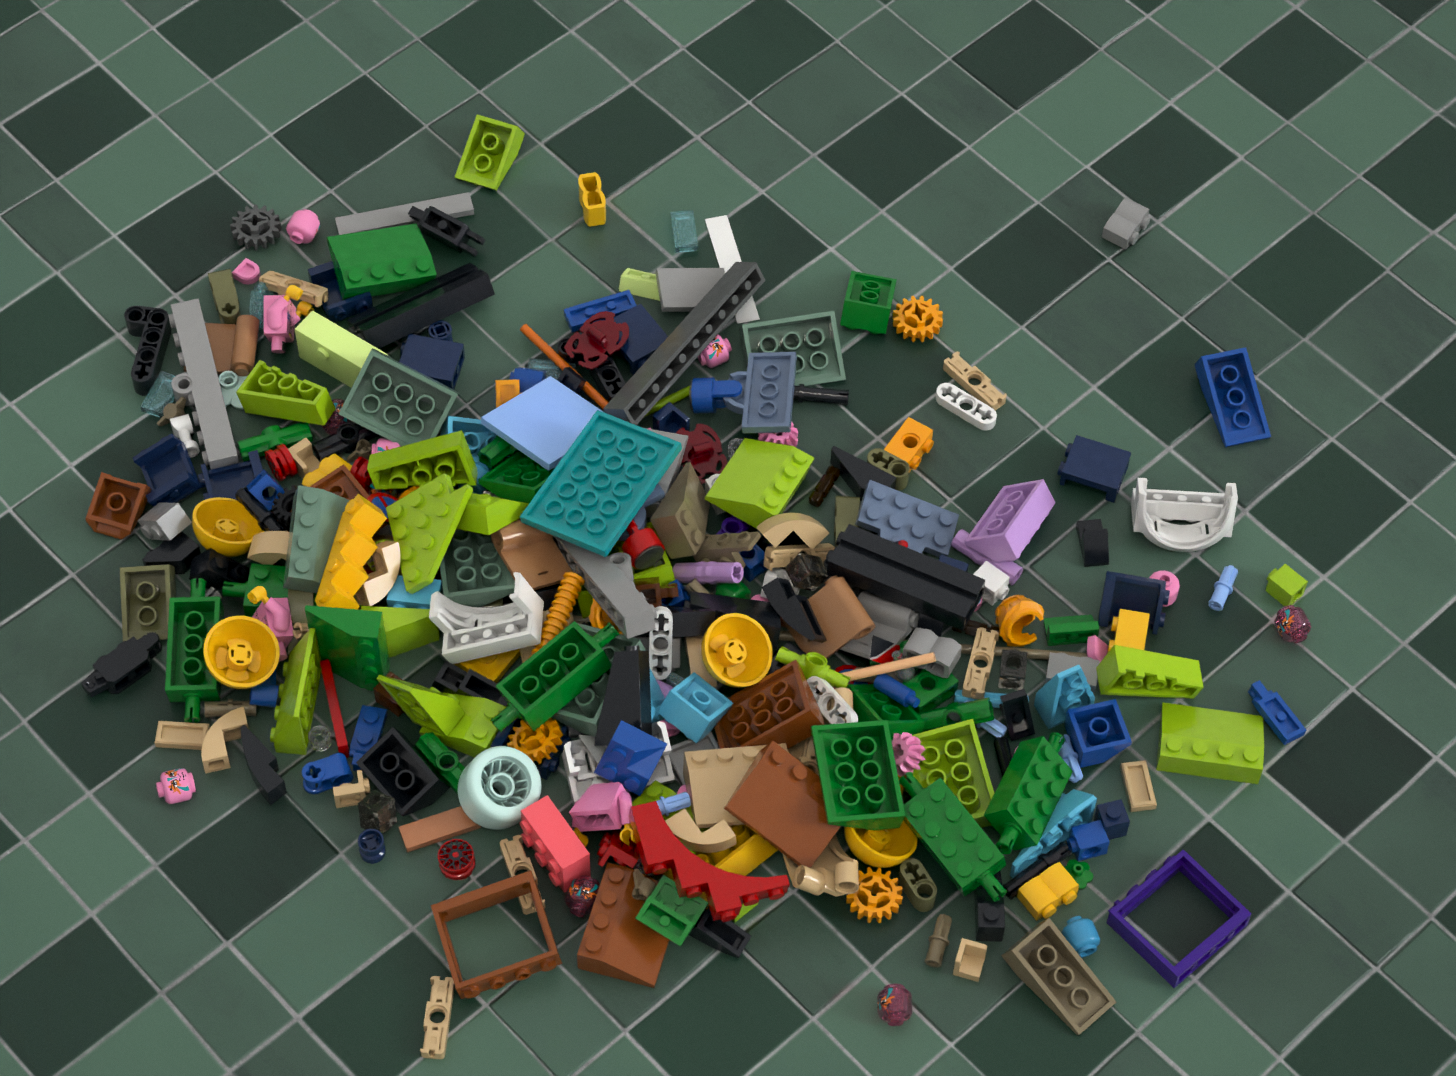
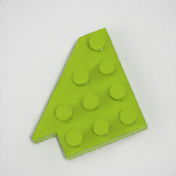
M445 473L386 507L393 539L395 542H399L400 568L405 588L411 594L416 593L433 582L473 492V488L467 484L454 491L451 478Z

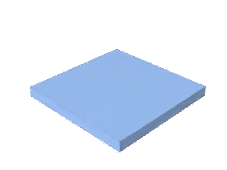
M549 376L482 416L481 424L550 471L558 465L597 410L603 411Z

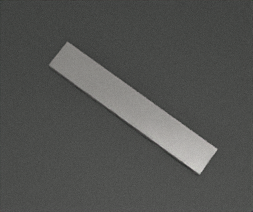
M467 192L336 217L335 222L338 235L416 224L417 221L408 215L412 206L423 211L429 208V206H433L454 218L474 215V208L470 193Z

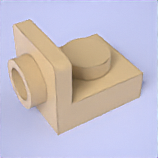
M357 770L358 783H344L333 787L336 808L367 804L366 794L371 793L369 778H363L362 770Z

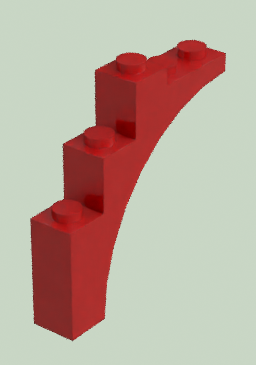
M657 801L631 806L629 820L645 874L653 873L654 875H659L671 868L679 898L684 896L695 898L700 896L702 892H705L713 921L720 919L722 922L731 921L739 915L742 904L744 906L754 905L759 900L765 898L776 900L787 893L790 885L787 875L751 877L726 872L706 863L690 852L675 837L665 822Z

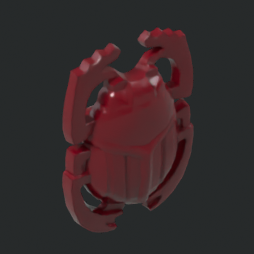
M608 311L599 312L584 322V325L579 329L582 334L580 335L579 332L574 333L567 341L564 349L571 359L574 358L573 353L584 356L585 362L578 361L579 365L593 370L608 359V355L605 352L611 356L624 346L629 337V327L626 322L622 324L614 322V313ZM621 331L622 338L619 344L617 345V342L619 340V332ZM576 340H579L577 349H574L572 346L573 343ZM600 357V358H599L598 360H596V361H593V362L588 361L589 359H593V358Z
M701 423L696 424V428L691 432L683 427L680 428L676 434L688 436L681 463L691 462L694 470L700 474L698 478L701 484H705V479H703L705 475L721 474L728 462L724 454L718 456V454L722 453V447L717 433L708 425ZM721 462L722 469L717 471V463Z

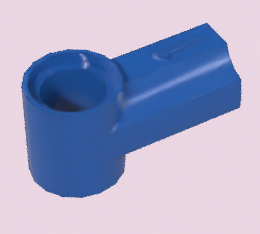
M276 669L265 682L251 688L250 705L276 707L278 696Z

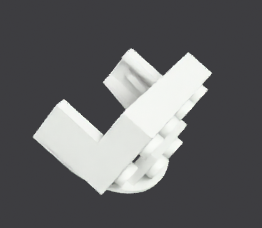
M1137 478L1136 488H1133L1131 499L1133 532L1143 533L1153 544L1176 552L1202 550L1214 545L1223 537H1232L1238 501L1236 483H1227L1225 493L1147 489V478ZM1186 520L1191 523L1200 522L1190 525H1177L1165 521ZM1205 524L1208 525L1209 534H1206Z
M514 572V593L509 595L513 603L504 606L489 608L470 607L450 600L439 591L431 595L429 619L444 633L442 655L450 663H461L541 644L544 601L533 590L521 573Z
M664 722L652 723V736L667 743V746L645 788L649 787L655 780L661 784L672 783L675 780L669 757L672 750ZM581 739L569 741L564 745L562 759L574 805L591 785L609 783L610 781L594 773L598 763ZM586 753H587V757H588V762H589L590 770L588 769V765H587V760H586V756H585Z

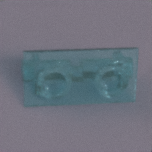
M263 282L257 283L254 291L250 292L249 315L259 319V329H264V295H274L273 291H268L266 284Z

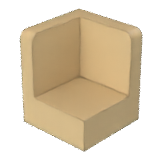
M307 438L288 448L296 464L297 473L302 479L307 473L319 468L320 461L313 455L312 443Z
M962 938L955 960L953 975L979 982L988 946Z

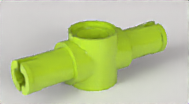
M781 646L775 658V661L785 665L797 660L806 680L812 676H817L826 680L835 688H847L851 678L830 669L831 666L827 665V659L816 652H809L801 656Z

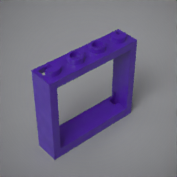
M1182 850L1176 856H1169L1163 863L1164 866L1158 871L1154 869L1146 876L1144 883L1140 886L1138 884L1134 885L1128 891L1125 899L1115 901L1114 906L1108 910L1109 915L1106 922L1173 988L1178 986L1248 925L1251 913L1185 850ZM1180 871L1230 919L1173 966L1124 918Z

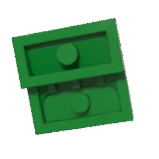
M663 875L635 919L681 947L707 908L708 902L699 896L695 898H687V896L679 898L675 882Z

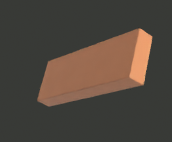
M459 806L399 826V832L408 853L479 829L481 826L473 822L465 814L462 807Z

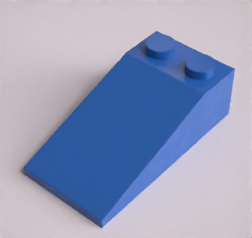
M1246 347L1201 356L1194 364L1200 387L1224 446L1230 447L1270 438V430Z

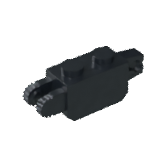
M412 206L408 212L409 217L417 221L418 228H420L422 233L459 253L463 251L476 257L478 254L476 249L467 245L469 239L481 245L485 242L483 237L472 232L465 223L433 206H429L424 211Z
M150 632L138 640L133 636L129 640L121 642L109 654L101 656L93 664L94 671L81 682L84 691L91 698L105 690H108L111 694H119L151 672V659L162 650L158 634Z

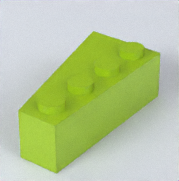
M261 360L258 361L236 391L245 413L324 426L336 410L327 388L306 379L303 381L299 380L296 375L292 373L285 374L281 372L280 368L275 366L269 367Z
M462 430L371 454L367 467L375 490L420 486L444 473L450 476L453 486L463 483L473 486L476 485L478 476L476 464Z
M1114 645L1096 667L1100 695L1194 699L1204 688L1199 660Z

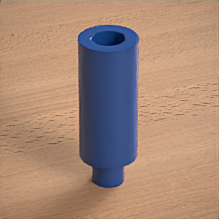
M880 674L875 678L874 688L902 706L916 708L919 705L920 699L916 697L915 691L888 674Z

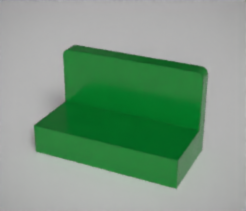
M1092 615L1045 618L1043 622L1048 646L1087 643L1088 637L1094 635L1098 637L1099 634L1098 621H1094Z

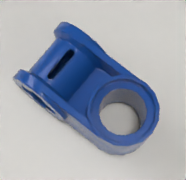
M336 753L329 757L309 762L302 769L303 787L309 794H319L341 784L350 783L354 778L346 756L343 753Z

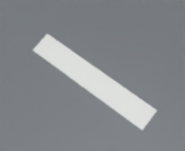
M724 215L705 219L719 267L724 268L726 273L735 262L742 261L728 217ZM753 296L735 314L737 324L760 320Z

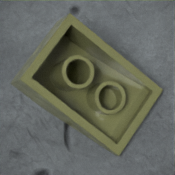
M170 564L121 567L120 588L123 641H127L133 636L138 640L150 632H156L160 638L159 640H168L170 598H176L175 567Z

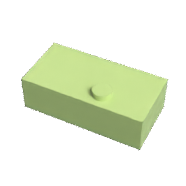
M313 310L295 328L299 357L351 388L372 348L388 356L385 352Z

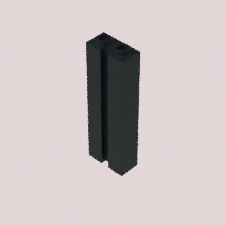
M468 263L347 319L349 325L347 331L379 349L491 297L495 293L488 273L481 269L478 270L477 266Z
M851 524L848 525L845 532L841 531L836 540L837 546L834 551L830 550L828 552L825 563L828 564L827 575L843 576L853 586L964 631L984 594L985 579Z

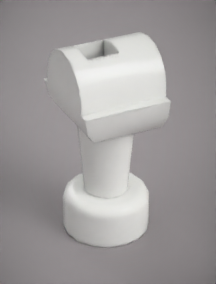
M189 414L171 418L170 423L173 433L184 442L189 457L192 458L198 455L200 452L199 446L196 441L191 439V434L194 431Z

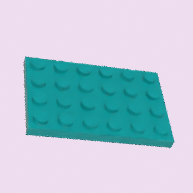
M597 410L520 516L521 523L606 557L680 453L682 445L678 441Z

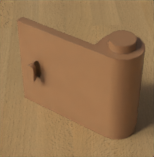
M241 315L237 318L236 324L205 323L217 374H221L224 371H233L238 376L250 374L255 364L260 325L258 318L252 315Z
M521 519L491 534L492 542L513 579L515 580L514 572L521 573L533 590L559 584L564 579L563 574L565 572H572L554 542L553 535L521 523Z
M837 575L829 578L825 582V586L808 599L827 641L823 643L811 641L782 620L803 652L806 654L816 652L823 655L826 659L852 639L863 638L876 627L843 576L838 577Z

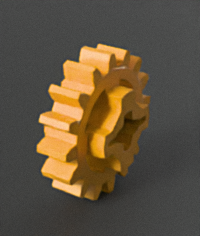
M911 296V301L904 298L902 304L897 303L896 310H893V327H897V334L903 332V339L912 337V342H915L916 338H920V341L924 342L925 337L933 339V333L939 334L943 324V311H939V304L932 305L931 298L928 301H924V296H921L919 300Z
M549 718L535 731L524 720H521L520 727H513L515 734L508 736L511 741L507 743L508 747L520 750L533 762L537 761L538 764L542 763L543 758L550 760L549 754L551 752L557 753L556 745H562L563 743L560 739L563 736L561 728L557 721Z
M867 867L866 874L859 870L858 891L846 895V903L851 904L850 912L858 911L857 918L859 920L866 916L867 923H870L872 918H876L877 922L881 923L883 916L890 920L892 912L898 913L899 905L902 904L903 896L901 895L903 888L898 886L899 879H890L891 872L888 871L882 874V870L879 867L876 872H872V869Z

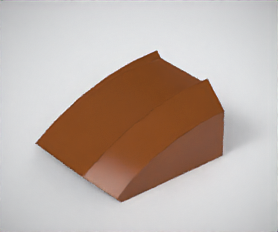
M101 472L86 515V522L94 532L123 539L131 534L135 528L137 520L140 519L148 501L146 495L152 489L145 484L130 482Z

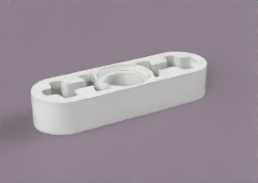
M942 383L937 387L936 401L939 405L980 430L987 431L994 428L997 413L993 408L951 383ZM962 403H969L973 408L963 410L960 408V405Z
M659 606L655 608L657 618L659 614H664V618L668 620H664L663 630H659V622L654 619L656 631H649V667L655 679L663 680L671 673L673 616L667 607ZM656 638H665L668 641V645L664 649L656 648L653 645ZM658 656H663V666L667 667L663 668L662 672H657V668H655L658 665Z
M817 676L807 679L821 713L831 724L845 723L844 719L838 716L840 713L846 716V723L858 722L857 713L826 680ZM816 685L817 689L823 693L822 695L816 693ZM834 698L835 705L828 711L827 702Z

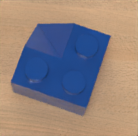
M1116 699L1067 710L1064 726L1070 737L1073 750L1078 754L1077 761L1080 768L1104 763L1132 744Z
M621 720L594 773L611 782H620L625 789L641 796L667 743Z

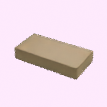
M158 721L155 746L160 748L202 750V744L210 729V725L206 723Z
M1146 760L1121 763L1120 770L1130 812L1156 809L1157 803Z

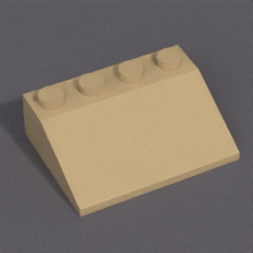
M786 743L778 744L788 752ZM766 745L684 752L683 777L687 793L691 799L693 819L698 828L713 827L723 819H725L729 826L744 825L725 810L724 807L759 751Z

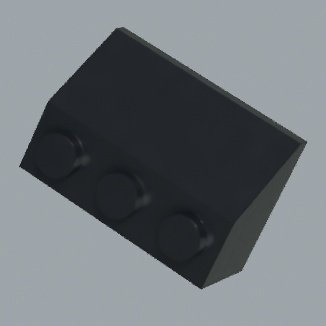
M394 727L356 762L403 817L432 805L450 788L410 740Z

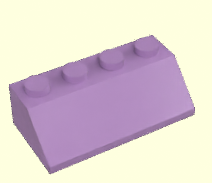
M1044 479L1003 486L964 541L966 546L996 562H1012L1017 560L1055 504Z

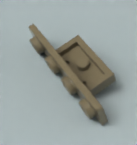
M748 531L716 535L705 534L703 544L693 557L696 562H739L744 568L746 565L739 552L750 551L761 535L759 532Z

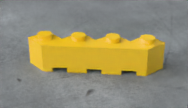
M357 494L354 499L347 503L345 511L342 513L315 598L317 606L356 610L360 607L353 596L369 578L363 566L378 548L372 539L373 535L387 519L379 507L360 494Z

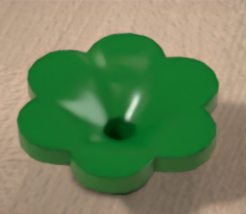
M1073 859L1068 861L1067 866H1064L1079 884L1078 890L1085 889L1087 883L1092 882L1093 873L1089 871L1090 866L1088 863L1078 862Z

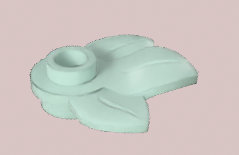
M224 371L220 374L218 379L225 407L231 404L234 408L243 409L236 391L247 376H238L233 371Z

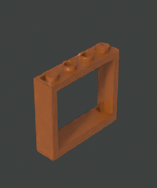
M531 870L431 905L454 985L461 999L474 998L480 992L488 989H500L508 982L525 980L531 974L540 971H551L557 965L562 964ZM531 893L549 952L464 981L446 922Z

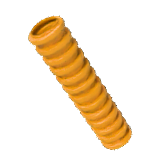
M565 572L563 574L564 579L561 580V586L557 589L559 593L555 594L554 598L556 600L552 601L553 607L549 608L550 614L546 615L547 621L543 622L541 644L534 645L535 648L531 650L532 655L563 631V627L567 626L566 620L570 619L569 613L573 612L572 606H575V599L579 597L578 592H581V586L585 583V580L580 575L573 572Z

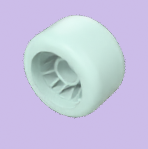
M508 746L491 747L479 753L463 770L458 782V799L465 814L476 824L493 830L510 828L522 821V809L539 800L542 788L541 777L536 765L525 753ZM493 787L498 789L500 795L493 790Z

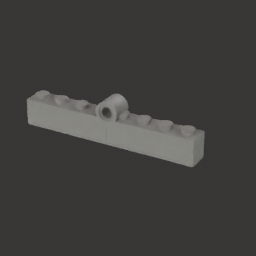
M199 298L171 304L173 314H168L171 328L176 327L177 330L173 337L176 348L181 347L182 351L177 353L180 366H185L187 371L176 375L172 380L171 385L175 401L177 402L181 397H184L186 399L185 406L195 405L196 411L192 412L195 426L200 425L201 431L197 432L199 445H205L206 451L201 452L204 464L210 465V470L239 463Z
M553 536L554 542L572 572L580 575L585 580L583 586L627 639L656 629L654 619L657 618L655 607L653 604H649L642 592L639 593L635 587L631 556L629 554L619 552L604 557Z

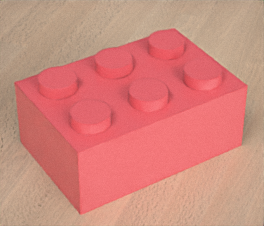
M548 795L521 810L522 821L520 826L523 830L521 834L522 840L528 848L532 847L536 852L534 855L541 867L545 866L550 872L548 873L549 878L555 887L560 886L565 893L570 890L569 887H572L573 880L574 887V884H581L583 881L591 878L590 853Z

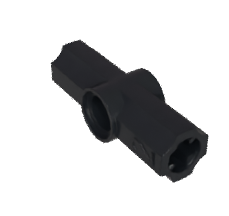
M344 423L339 426L336 433L313 443L312 449L317 459L321 462L325 457H329L334 453L337 455L342 453L351 454L356 450L359 440L365 439L369 441L379 435L357 423Z

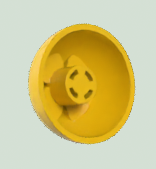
M223 497L209 498L198 503L193 510L192 527L199 543L206 550L211 548L227 557H236L249 552L253 536L264 532L259 527L257 520L235 499Z
M730 613L716 619L706 630L701 643V656L705 668L714 679L730 687H748L758 683L766 676L772 663L773 652L768 634L756 620L744 614Z
M232 616L219 621L210 629L205 638L203 655L207 669L218 682L234 689H249L262 684L273 674L279 662L280 648L276 636L266 624L249 616Z
M904 820L900 828L868 830L844 827L845 840L851 852L860 861L873 867L887 868L899 865L906 861L915 852L917 847V837Z

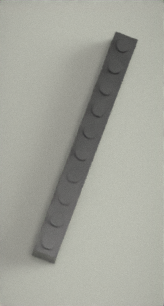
M735 262L603 408L605 413L637 425L766 281L757 263Z

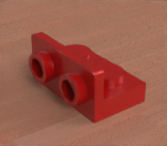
M619 829L613 830L611 834L606 832L599 843L600 848L597 855L600 857L598 865L603 867L611 855L619 865H628L633 868L639 859L637 844L631 840V837L629 838V845L622 842L620 839L621 830Z

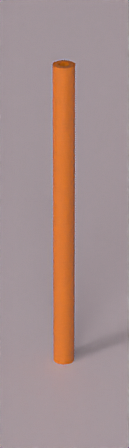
M527 324L520 328V331L562 371L565 367L573 369ZM586 381L582 390L603 409L609 402Z

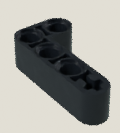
M131 306L124 313L127 329L132 336L141 337L131 371V378L135 392L139 395L147 396L153 393L156 388L172 329L168 313L164 309Z
M569 336L559 341L558 354L574 368L579 366L578 361H585L584 356L581 354L573 353L574 358L572 359L567 355L564 346L571 337ZM576 340L573 343L572 346L574 349H577L579 340ZM605 352L608 355V359L593 370H588L601 395L609 402L626 383L612 357ZM600 357L589 359L588 361L593 362L598 360Z

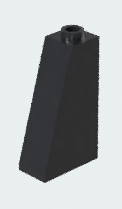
M690 591L689 601L684 600L683 607L717 610V619L730 613H740L753 618L768 634L772 649H777L781 621L780 615L770 602Z
M624 646V651L614 653L595 736V746H607L621 720L652 735L649 651H642L639 646Z

